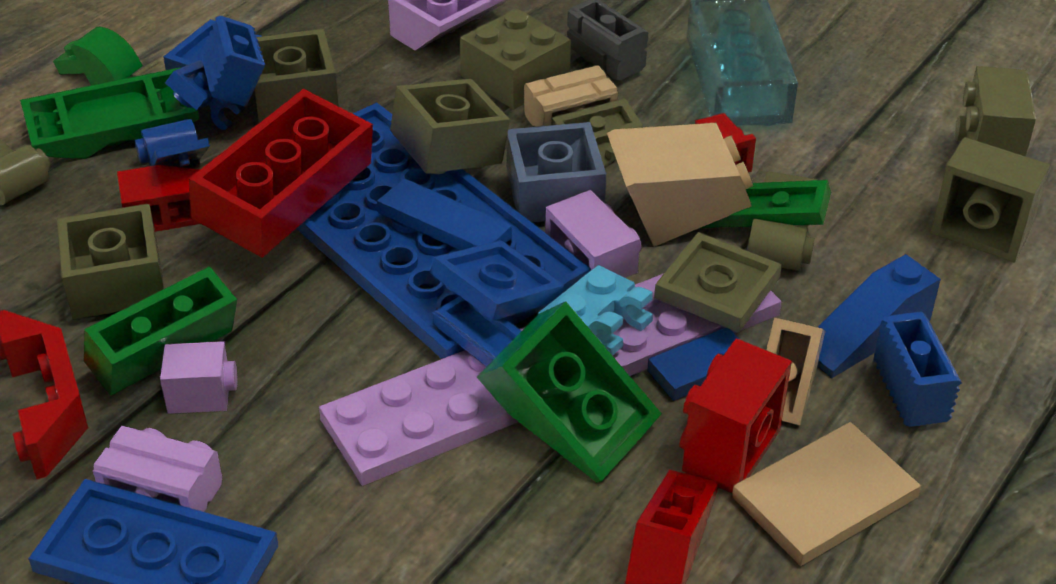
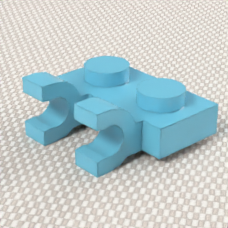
M597 265L538 312V314L566 301L606 349L614 355L623 347V338L614 334L623 325V319L640 331L653 321V314L643 309L644 306L653 300V292L642 287H635L634 282Z

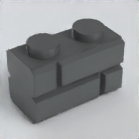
M587 0L571 7L568 11L567 26L570 29L567 31V38L571 39V49L580 54L585 61L591 62L596 66L599 65L610 78L619 81L642 71L646 66L647 51L644 49L647 47L648 31L600 0Z

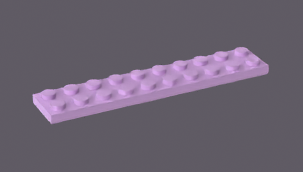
M663 274L635 284V287H642L653 292V300L643 307L644 310L653 314V321L640 331L623 319V325L614 332L615 335L623 338V347L612 356L629 376L647 370L649 358L726 327L655 299V284L662 277ZM770 290L741 331L780 315L782 301ZM466 350L319 406L321 422L362 486L518 422L506 412L478 380L477 376L486 366Z

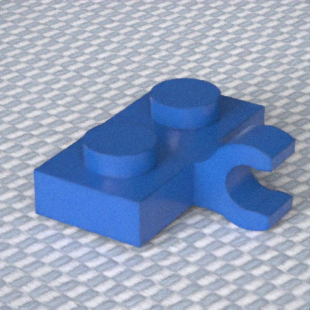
M202 60L174 70L165 82L174 91V97L181 104L195 110L209 105L213 123L222 130H226L233 125L224 115L225 107L230 108L237 115L245 109L244 106L238 104H222L211 96Z

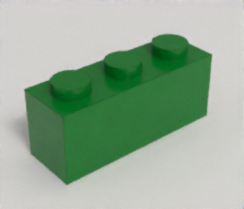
M209 266L84 329V362L108 394L112 396L162 369L165 344L213 342L232 332L237 298Z

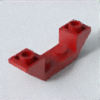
M1 310L0 361L7 359L12 378L41 370L44 383L55 382V385L45 387L49 402L18 410L22 431L13 433L20 462L31 460L36 479L38 480L47 477L89 427L62 329L10 311Z

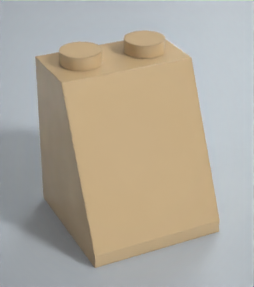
M717 123L614 129L607 132L626 187L654 247L752 206L746 189L753 187L744 162L735 165L734 162L741 160L732 136L723 139Z

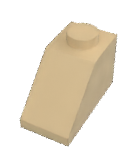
M774 317L767 351L792 361L782 421L801 425L814 381L825 330Z

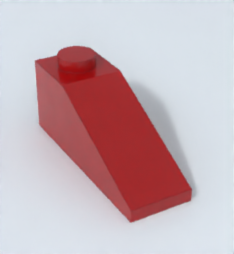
M154 165L117 171L122 208L150 204L155 232L200 224L191 219L189 178L198 172L199 169Z
M669 469L636 523L625 584H686L714 503L719 482Z

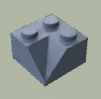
M590 122L508 129L506 166L516 211L530 222L546 221L547 206L591 190L605 203L606 171Z

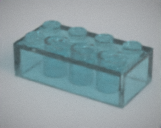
M690 0L687 40L709 116L725 113L736 126H773L776 124L792 123L798 82L768 0Z

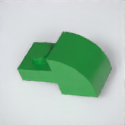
M95 27L80 39L70 42L64 47L65 53L53 60L60 75L85 73L90 85L126 79L143 66L130 44L119 34L105 27Z

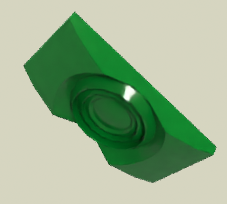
M179 68L20 100L32 147L34 149L39 148L46 156L54 158L87 159L105 146L120 145L132 140L141 139V130L186 119H191L194 123L199 120L198 110L181 104L174 97V91L165 84L173 71Z

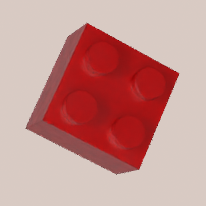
M737 338L724 355L718 353L713 358L705 381L701 386L694 385L684 402L683 413L688 415V420L679 443V447L684 449L683 472L719 482V488L732 494L735 484L750 477L781 430L792 365L791 360Z

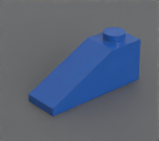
M907 254L873 272L818 326V328L825 330L817 367L830 378H833L874 354L881 321L884 316L923 312L930 321L941 279Z

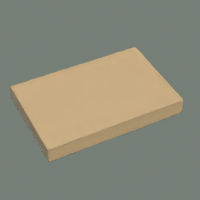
M849 422L735 484L732 498L802 566L918 498L921 485L853 423Z

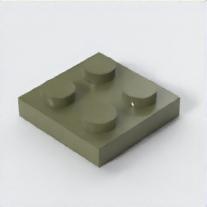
M698 232L657 281L654 298L739 333L779 280L782 264Z

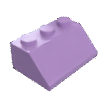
M388 0L390 35L416 51L444 35L454 32L469 22L481 18L509 0Z

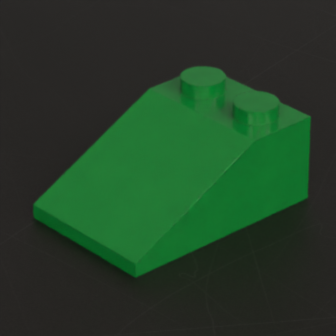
M566 301L539 313L477 376L478 380L510 416L596 483L601 482L662 414Z

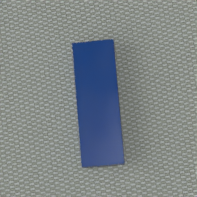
M405 178L377 200L379 214L459 250L500 240L507 243L512 238V225Z

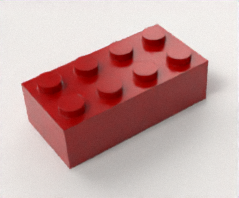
M303 88L189 178L191 219L263 258L371 164L373 124Z

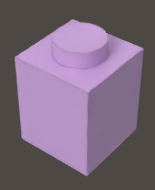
M224 341L165 344L160 381L167 413L227 411L229 391L237 390V366L235 361H227Z

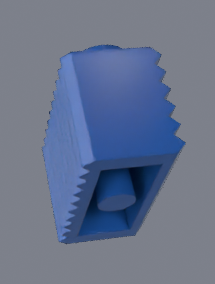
M218 16L215 18L216 23L212 24L213 30L209 31L210 37L206 38L207 44L203 45L204 51H201L211 96L222 104L246 106L266 65L263 55H261L260 44L258 43L257 35H255L254 27L227 17Z
M914 312L884 316L881 321L873 362L877 363L876 368L880 370L879 375L883 376V382L887 383L886 389L890 390L889 396L894 397L893 403L897 404L896 410L900 411L899 417L904 419L903 424L912 427L949 421L952 419L951 413L954 412L953 406L956 405L954 400L958 398L956 393L960 391L958 386L962 382L926 314Z

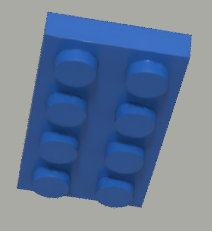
M84 479L28 559L33 572L72 584H257L278 548L277 533L274 531Z

